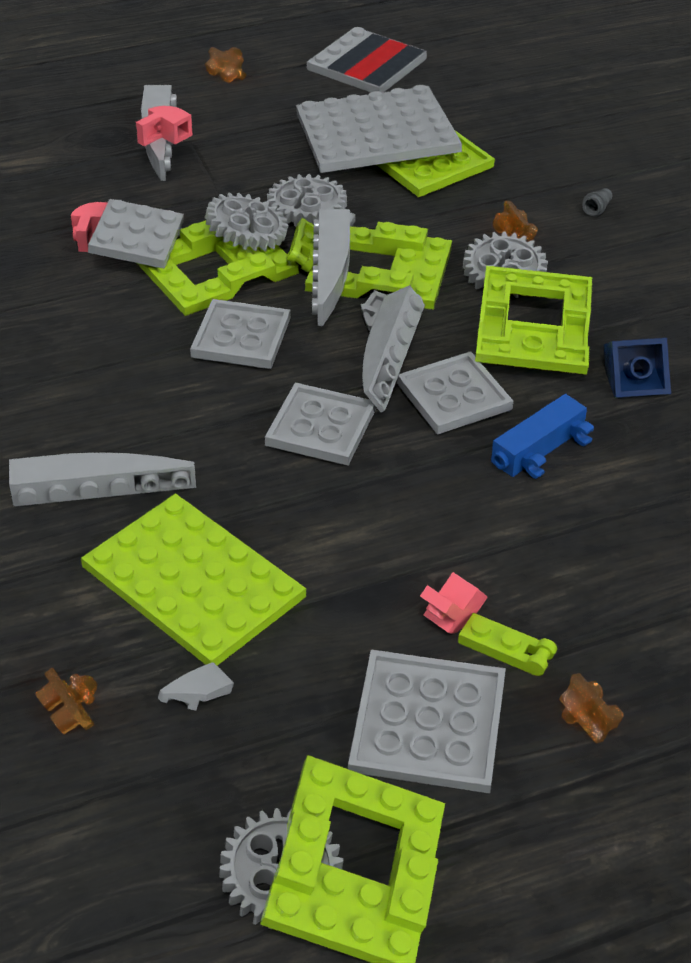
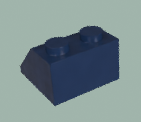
M667 338L611 341L603 345L605 372L614 398L671 394Z

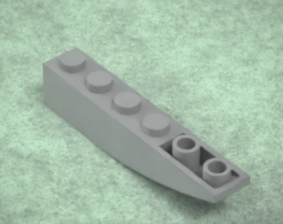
M144 85L141 107L142 119L148 116V109L157 106L177 107V96L172 94V85ZM160 138L145 146L151 165L161 181H166V172L171 171L173 143L164 138Z
M319 209V219H314L312 315H318V326H323L334 310L347 279L350 262V209Z
M410 285L384 296L365 348L362 374L364 393L380 412L385 411L425 306L421 296L416 294Z
M100 452L70 453L9 460V486L13 506L196 488L194 462L168 457Z

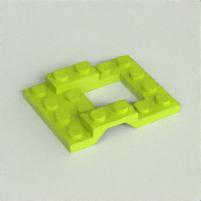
M206 220L180 229V238L176 239L165 269L137 263L184 316L208 308L212 299L224 301L232 299L244 282L263 275L277 282L299 274L298 264L295 261L293 263L286 259L287 254L278 245H275V249L267 246L266 251L260 247H257V251H254L250 246L244 250L240 244L234 247L232 241L223 242V236L216 237V231L209 230L210 225H206ZM214 251L228 263V265L217 268L218 277L194 285L176 266Z
M378 222L375 230L366 227L350 226V250L395 257L390 270L373 266H362L359 274L348 272L341 296L359 298L371 289L396 292L410 285L416 294L421 296L425 304L424 308L434 310L452 250V240L427 237V228H420L414 225L405 226L391 222ZM313 267L305 281V291L312 292Z
M486 266L475 362L587 374L589 367L588 331L591 315L592 277ZM510 294L563 299L561 326L508 320Z
M307 755L288 819L287 836L281 859L269 889L260 925L371 963H415L420 935L426 927L438 864V859L435 858L445 803ZM332 806L400 829L388 885L321 863L331 824L329 818Z

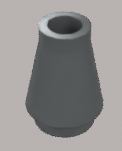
M603 188L599 191L588 193L584 197L582 204L585 213L590 216L601 215L612 200V192L607 188Z

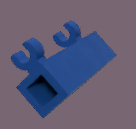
M564 394L493 440L491 462L511 477L526 469L532 478L537 479L545 473L540 466L546 463L544 456L572 437L581 446H586L592 441V438L587 434L594 430V426L585 421L587 408L567 394Z

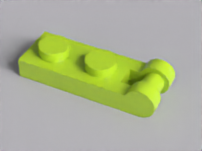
M301 218L296 226L290 251L286 259L291 263L295 261L302 266L301 269L309 272L313 267L314 225Z
M472 613L458 637L459 644L535 676L544 674L548 667L547 660H551L557 651L556 644L549 639L543 638L538 640L475 613Z

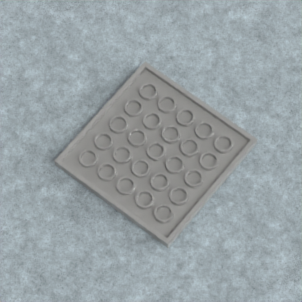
M416 85L411 89L395 88L390 92L374 91L370 92L369 95L359 96L353 94L347 96V98H327L320 102L305 101L300 105H296L298 118L320 173L462 152V142L429 86Z

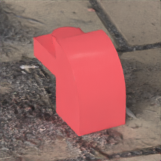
M174 106L148 109V116L136 122L138 143L142 146H146L160 138L177 144L193 136L191 114Z
M106 202L87 203L72 212L73 240L77 241L78 252H88V244L106 208Z
M454 572L439 593L427 585L420 595L429 603L423 615L451 634L461 630L472 613L477 614L488 598L478 588Z

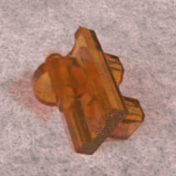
M214 47L209 49L208 52L211 58L205 63L209 74L215 76L220 71L221 78L228 83H231L236 77L241 80L246 77V73L241 69L244 58L240 49L232 47L229 51L226 50L225 52Z
M505 201L504 211L497 213L493 220V227L498 233L506 231L507 236L511 237L515 232L516 238L520 239L525 235L526 241H532L538 230L535 224L527 222V214L524 210H518L512 201Z
M53 667L44 674L49 682L36 692L35 695L48 711H51L61 702L64 703L63 707L50 716L56 727L63 734L79 724L85 730L92 727L95 723L80 702L84 701L85 704H91L94 701L93 694L97 690V683L94 678L89 675L80 677L79 674H74L70 677L71 684L68 685L65 680H61Z
M580 673L573 674L570 678L568 689L559 699L565 706L562 718L568 724L578 722L595 743L603 742L608 732L618 727L623 718V712L617 705L607 706L601 699L603 697L602 688L596 681L587 682Z

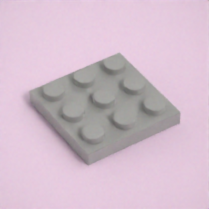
M109 199L88 244V253L165 269L182 227L184 214L171 210L152 208L147 205Z
M212 299L190 348L191 357L272 369L291 319V310Z
M471 351L401 373L397 378L399 387L437 435L513 409L511 397L480 362H475V356Z
M295 382L265 436V446L349 466L376 411V406L369 399Z

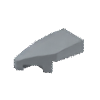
M375 290L368 300L361 304V312L369 331H371L384 296H386V294Z
M213 662L192 670L160 690L158 699L165 703L171 699L185 702L188 706L187 709L196 711L199 700L205 702L230 694L234 682Z

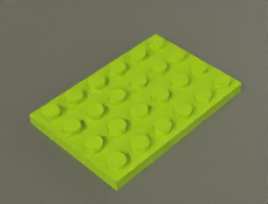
M176 493L81 557L83 568L205 665L214 662L218 666L306 598V588Z

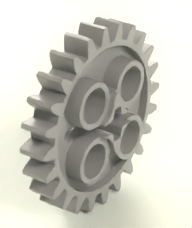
M299 174L297 179L289 176L288 181L281 179L280 184L274 183L273 188H269V194H267L268 206H276V212H283V218H287L286 224L294 222V226H297L301 218L314 225V219H319V209H346L347 195L346 190H343V185H337L336 180L329 182V177L320 179V175L311 178V175L308 174L306 178H303Z
M228 193L227 197L219 194V198L213 197L212 202L209 201L205 214L206 225H210V231H216V237L223 236V242L232 241L234 247L240 244L244 250L248 246L254 251H257V247L266 251L267 246L275 249V245L280 246L281 242L285 240L288 224H286L287 218H283V212H276V206L269 207V201L260 202V197L251 199L250 194H247L246 197H242L240 193H237V196Z
M503 231L502 236H498L497 233L493 232L491 238L484 234L482 240L476 238L474 244H469L468 250H465L463 260L464 275L469 276V283L476 282L475 289L484 287L486 266L547 272L548 261L545 260L546 253H541V246L534 247V240L526 242L525 235L519 239L516 238L515 232L511 237L507 236L506 231ZM513 294L515 298H518V294Z
M275 808L273 818H268L264 811H260L259 822L257 823L252 818L247 817L245 822L246 830L235 826L234 838H226L225 849L227 851H221L220 863L224 865L220 866L219 877L225 879L223 880L222 890L223 892H231L229 897L230 905L242 903L240 906V916H244L250 911L254 913L253 924L255 925L262 919L269 890H260L256 885L260 883L271 885L278 867L276 839L280 838L284 847L287 836V823L291 810L287 817H282L279 809ZM330 831L328 832L321 863L342 870L343 858L337 857L340 846L339 844H330L333 834ZM262 848L267 850L269 853L265 855H258L254 853L253 850Z

